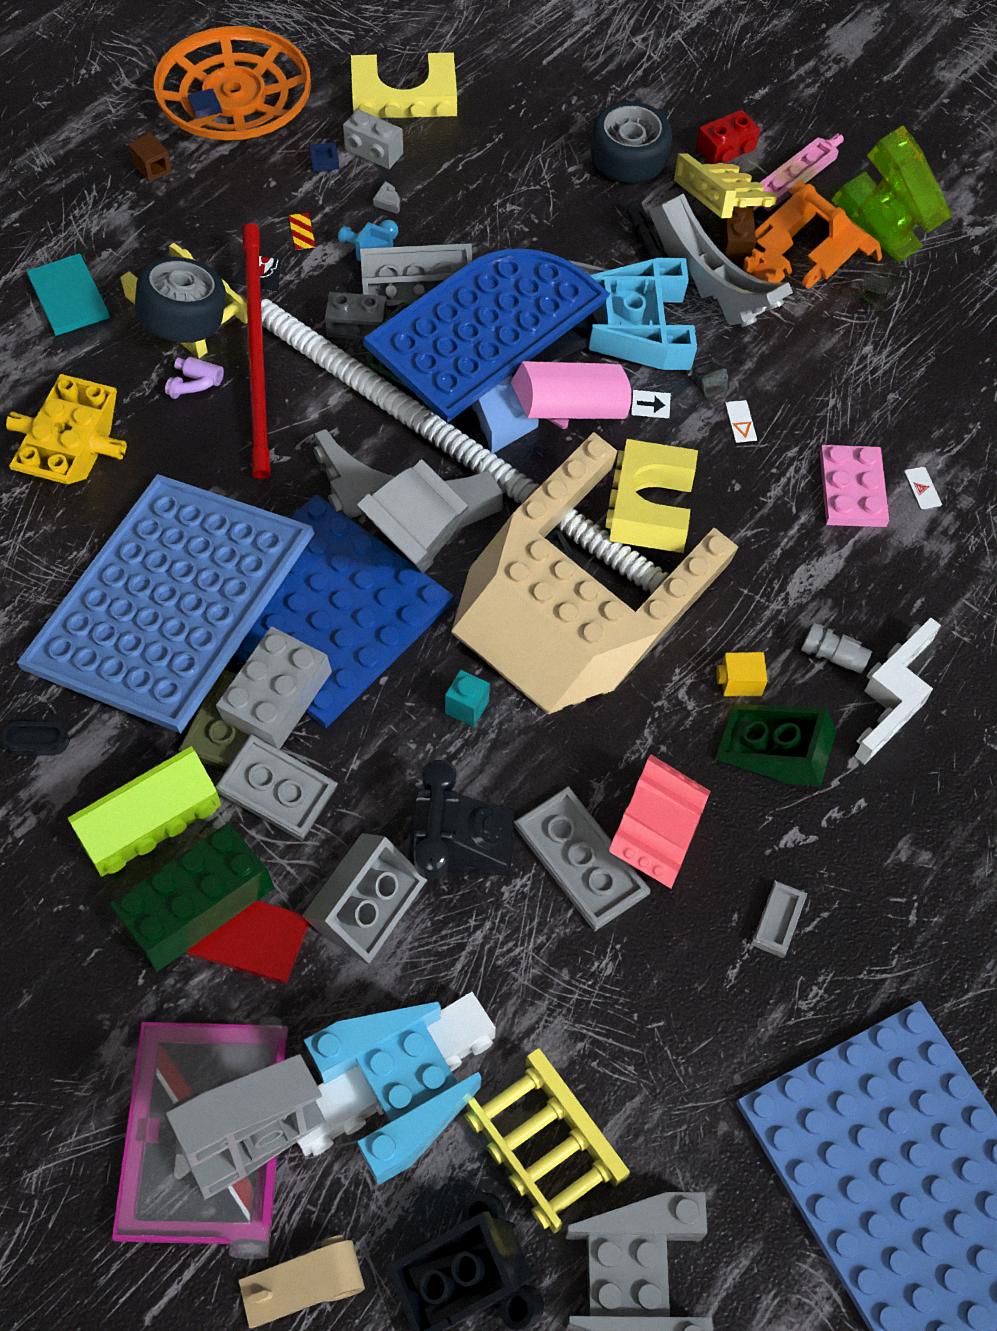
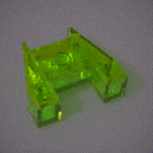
M904 126L879 140L867 155L884 177L882 181L876 185L875 181L865 171L844 184L832 198L837 208L841 207L849 219L879 241L880 247L899 263L923 247V244L914 234L920 225L928 234L952 217L921 147Z

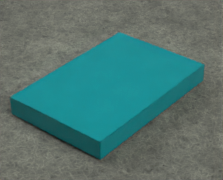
M80 253L27 270L29 280L55 336L110 318L105 303Z

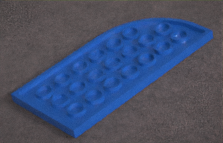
M532 249L495 251L473 260L365 336L363 345L442 420L448 423L520 367L522 361L531 360L602 306L610 296V293L581 268L559 256Z

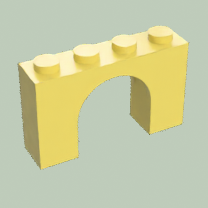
M454 52L428 53L427 80L416 88L406 90L391 88L379 79L377 55H351L353 113L359 109L377 118L457 116Z
M627 439L625 451L619 450L616 468L621 470L615 469L612 487L618 488V490L612 489L609 507L615 509H608L605 528H611L609 541L679 553L684 552L691 509L655 504L643 499L636 491L648 487H661L691 492L698 450Z

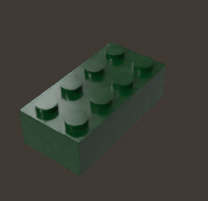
M228 822L118 897L110 905L120 923L158 972L234 916L274 890L275 887L267 867Z

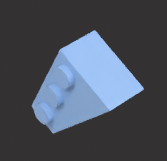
M512 375L471 404L478 416L480 428L486 436L491 454L538 427L539 418H527L511 384Z

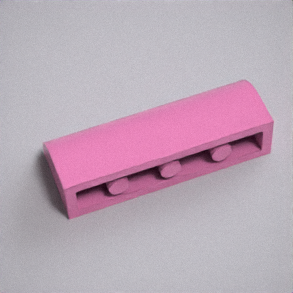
M522 361L511 381L527 418L625 419L630 410L631 387L621 364Z

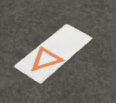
M747 400L725 402L736 443L757 441Z

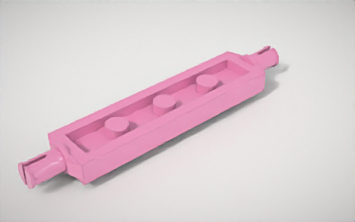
M836 133L829 140L818 137L762 180L760 183L765 186L764 191L776 193L778 195L777 201L771 207L753 206V212L759 207L771 211L790 196L788 191L799 180L806 183L837 158L838 149L836 147L843 143V136H839V133Z

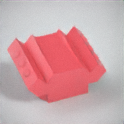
M650 755L638 780L631 802L614 836L609 852L667 887L672 888L711 791L653 755Z

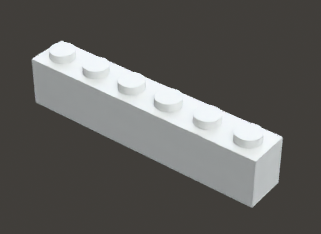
M470 992L442 1009L441 1019L428 1026L427 1029L450 1070L453 1071L461 1065L462 1061L460 1059L472 1052L474 1055H478L493 1044L492 1039L495 1038L496 1027L474 993ZM358 1066L325 1085L324 1083L318 1085L322 1097L315 1101L326 1123L299 1140L297 1144L304 1156L313 1153L314 1156L319 1155L334 1144L332 1140L344 1132L350 1135L358 1131L366 1124L365 1119L377 1111L380 1115L384 1114Z

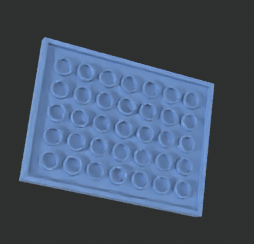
M157 474L17 661V664L23 671L181 734L315 534L311 525Z
M921 1001L914 1003L738 1099L736 1102L738 1108L870 1331H997V1116Z

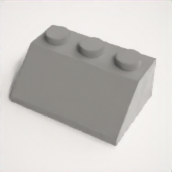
M362 833L302 917L324 938L364 963L369 964L427 879L418 874L415 866L385 836Z

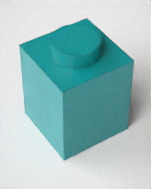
M460 670L445 695V714L474 727L489 703L490 683Z

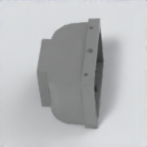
M422 459L413 468L406 469L372 496L368 493L357 504L364 514L423 573L434 563L432 559L455 532L461 520L469 513L468 505Z

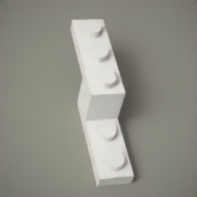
M930 618L923 626L916 624L906 636L908 641L904 645L897 643L886 657L888 660L883 665L878 662L867 675L870 681L865 692L885 707L886 710L877 720L879 725L874 730L868 727L857 740L860 747L855 757L863 764H866L925 704L933 690L932 687L906 668L935 638L941 625L933 618Z

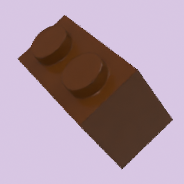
M733 206L731 218H721L722 253L733 264L744 265V259L747 256L749 258L752 256V250L756 244L753 206L742 208Z

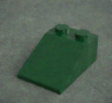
M733 704L716 758L718 761L788 784L821 786L836 730L828 710L825 708Z

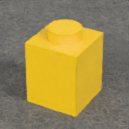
M764 652L725 653L722 665H717L716 671L717 684H722L723 696H762L767 683Z

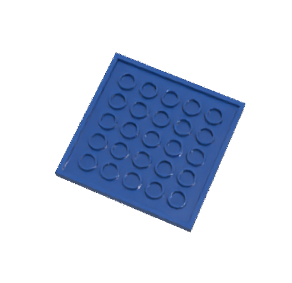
M316 494L290 517V519L311 525L315 534L234 653V656L245 664L271 626L326 654L332 673L305 713L324 728H327L454 603V595L342 512H336L330 503Z

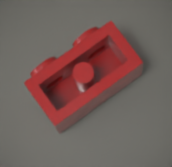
M739 110L699 127L696 149L710 164L726 163L756 149L760 128L743 110Z

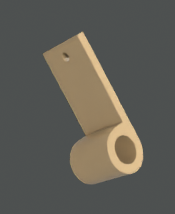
M343 1235L330 1237L321 1242L322 1248L240 1279L239 1284L249 1328L253 1329L323 1301H336L363 1291L365 1286L353 1241H345Z

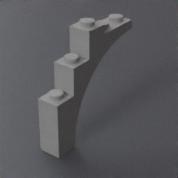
M684 193L648 210L668 257L686 258L687 272L691 273L701 298L712 296L714 300L718 299L729 326L740 324L741 327H745L756 322V316L764 312L765 308L771 310L784 304L783 298L793 293L789 282L772 283L763 281L747 274L733 264L704 232L694 216Z
M326 429L315 433L316 446L313 447V451L317 461L320 464L324 463L327 467L326 473L331 485V495H328L330 504L336 512L340 511L350 519L364 514L357 504L368 493L372 496L392 480L394 476L374 470L354 459L336 443ZM489 470L467 478L444 481L469 508V513L461 520L456 530L502 510L503 492Z

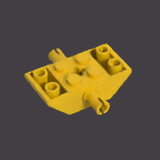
M60 374L35 418L13 411L10 412L11 417L8 416L6 421L7 429L27 434L9 465L10 469L68 485L87 479L99 454L115 457L120 460L123 459L122 454L125 455L127 448L126 441L109 438L117 393L116 388Z

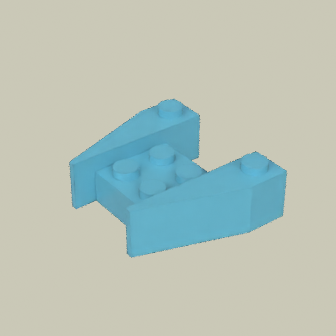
M655 258L590 275L610 293V296L602 305L604 324H592L589 350L662 370H691L697 351L694 325H666L663 302L683 303L688 284L686 258Z
M439 1002L337 1021L304 1040L307 1053L324 1085L358 1066L389 1124L357 1141L360 1153L377 1185L411 1167L481 1088V1075L479 1072L460 1083L457 1082L427 1029L428 1026L441 1019V1006Z

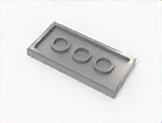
M569 786L514 821L515 829L594 932L650 894V888L631 864L609 852L612 840Z

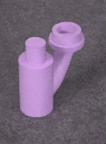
M188 357L186 360L177 358L174 364L175 369L183 371L185 377L195 379V381L183 383V379L180 377H170L166 383L165 392L171 398L177 399L180 394L200 392L210 388L212 385L219 386L223 379L224 369L221 366L193 357Z

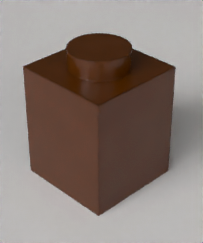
M151 132L128 143L132 164L149 183L172 172L168 150Z

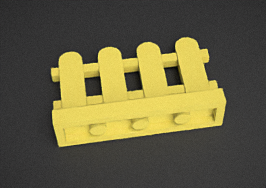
M688 153L678 154L674 180L721 218H731L733 206H739L740 208L746 206L771 207V205L776 204L778 196L776 193L764 191L765 186L763 184L751 182V175L739 173L740 167L737 165L723 163L701 164Z

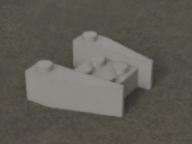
M301 1054L204 1092L197 1097L195 1095L186 1096L173 1105V1109L166 1113L182 1147L181 1150L205 1200L242 1180L326 1123L315 1101L321 1098L322 1094Z
M665 1192L568 1225L565 1239L586 1240L588 1316H569L566 1322L567 1329L573 1331H713L712 1317H670L667 1241H701L707 1234L705 1192Z

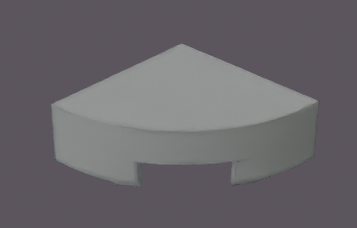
M384 182L373 198V206L398 214L400 211V197L395 191V187L388 182Z

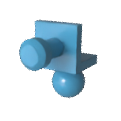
M384 220L379 226L368 222L360 234L352 232L350 227L343 226L338 232V239L344 244L347 242L355 244L356 260L361 262L360 248L393 247V239L398 235V226L392 220Z

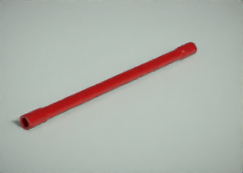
M248 223L242 227L246 274L253 443L251 452L252 475L257 479H265L271 473L270 452L267 441L259 266L260 235L259 227L256 224Z

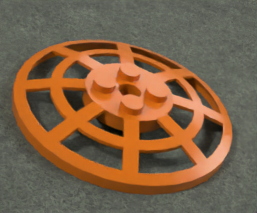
M225 26L208 29L181 40L162 57L154 75V92L158 106L163 114L173 124L189 133L216 140H244L275 131L297 116L305 106L311 90L310 68L306 58L294 44L270 31L245 26ZM231 40L253 41L271 47L264 57L249 53H233ZM221 42L222 54L207 58L196 65L184 57L199 47ZM280 51L294 61L301 72L300 75L287 80L282 70L272 63ZM234 62H248L257 66L252 70L243 66H235ZM177 63L187 71L181 81L179 92L165 91L163 86L166 76ZM224 63L225 67L217 69L209 75L203 72L211 66ZM268 70L276 77L279 83L265 86L261 76ZM195 78L203 83L202 91L213 88L221 105L222 113L196 119L188 100V94H192L188 93L189 86ZM303 83L304 90L300 100L291 110L282 109L288 98V89ZM238 90V92L232 93L230 91ZM281 92L280 98L274 107L264 104L266 95ZM165 100L181 102L186 113L194 120L185 122L174 115L167 108ZM255 111L266 114L256 120L245 123V115ZM219 115L233 117L234 124H222L212 120ZM273 117H278V119H276V120H274L273 122L268 123V124H266V125H263V126H260V127H257V128H253V129H247V128H252V127L261 125V124L267 122L268 120L272 119ZM206 125V126L211 127V128H216V129H221V130H236V131H216V130H209V129L201 128V126Z

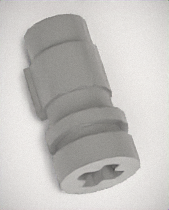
M813 622L801 651L810 655L813 652L818 659L824 657L834 664L862 674L872 651L862 647V642L844 634L842 637L833 634L834 630L828 628L826 631L823 629V625Z

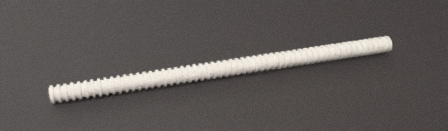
M269 299L261 301L263 327H266L274 335L279 336L287 344L292 345L296 350H299L309 359L318 363L335 377H339L342 382H345L355 391H359L362 396H366L368 400L373 401L375 405H379L388 414L393 415L394 418L400 420L403 424H407L410 429H414L417 434H421L430 443L435 444L438 448H442L443 452L449 453L452 458H456L466 468H471L472 472L479 474L489 470L502 492H507V496L510 498L514 497L515 502L522 505L540 487L539 484H534L532 479H526V476L523 473L519 474L516 468L512 469L510 464H505L501 458L497 459L495 454H490V451L483 449L481 444H476L475 440L469 439L459 429H455L453 425L446 423L431 410H427L424 405H420L418 401L413 400L412 397L406 395L403 391H399L389 381H385L383 377L372 372L370 368L365 367L355 358H351L348 353L338 349L336 345L331 344L329 340L318 335L317 332L305 326L304 323L292 317L276 304H273ZM572 509L554 527V529L560 528L562 534L566 533L567 538H574L573 541L576 544L581 543L583 549L589 548V553L592 555L596 553V557L599 560L604 559L606 565L612 564V569H619V573L622 576L627 575L628 580H635V585H642V589L645 592L650 591V595L670 575L667 572L662 573L660 567L655 568L653 562H646V557H639L637 551L631 552V547L628 545L623 546L624 543L609 541L610 536H608L606 530L601 531V527L597 524L593 526V522L590 519L585 520L586 517L583 514L578 515V511Z

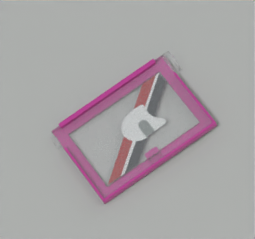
M263 1016L260 1018L259 1025L142 1022L112 1235L114 1242L230 1244L229 1256L241 1259H263L268 1257L278 1155L242 1180L205 1200L181 1150L182 1147L166 1113L173 1109L172 1107L177 1101L186 1096L195 1095L197 1097L204 1092L286 1060L289 1028L288 1026H281V1018Z

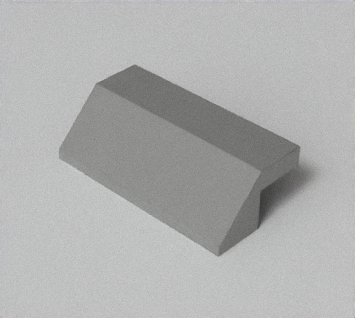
M472 244L360 248L363 294L386 296L387 306L399 305L401 302L416 301L472 262Z

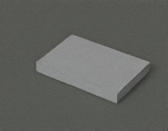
M251 734L215 788L218 794L303 841L334 793L338 783Z

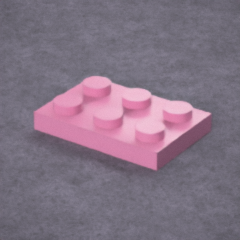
M822 445L820 449L826 525L887 527L889 513L881 447Z

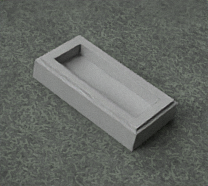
M774 881L751 945L784 958L808 893Z

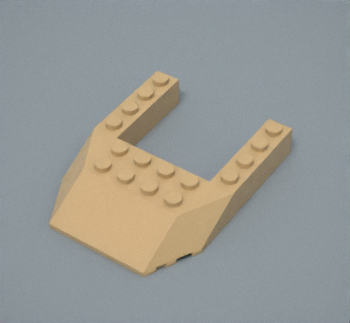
M595 432L511 515L470 567L451 631L455 637L547 714L562 710L563 707L571 704L576 705L584 702L592 696L614 691L730 564L738 549L736 544L716 528H713L635 612L551 544L545 537L613 467L617 450Z

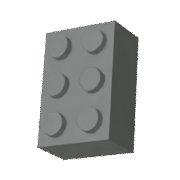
M271 626L216 704L223 721L248 735L252 734L280 750L332 673L328 657L323 652Z

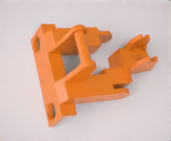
M799 180L788 191L792 197L755 230V246H758L759 250L753 249L752 256L750 258L747 256L744 259L743 271L760 280L772 283H780L785 277L784 273L789 276L792 273L790 262L782 255L793 245L792 237L816 214L829 223V236L808 255L810 265L813 268L805 275L802 281L806 288L812 287L822 277L828 279L858 249L867 256H872L878 262L882 259L880 242L849 219L841 207H834L816 192L814 186L811 184L806 185Z

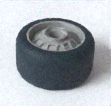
M626 101L605 108L596 118L592 129L591 158L594 165L606 177L622 183H641L656 177L665 168L669 158L672 140V130L669 121L658 109L641 102Z
M184 257L161 258L147 264L138 276L135 312L142 326L159 338L178 343L201 341L213 335L222 323L226 298L225 286L220 276L213 269L199 261Z

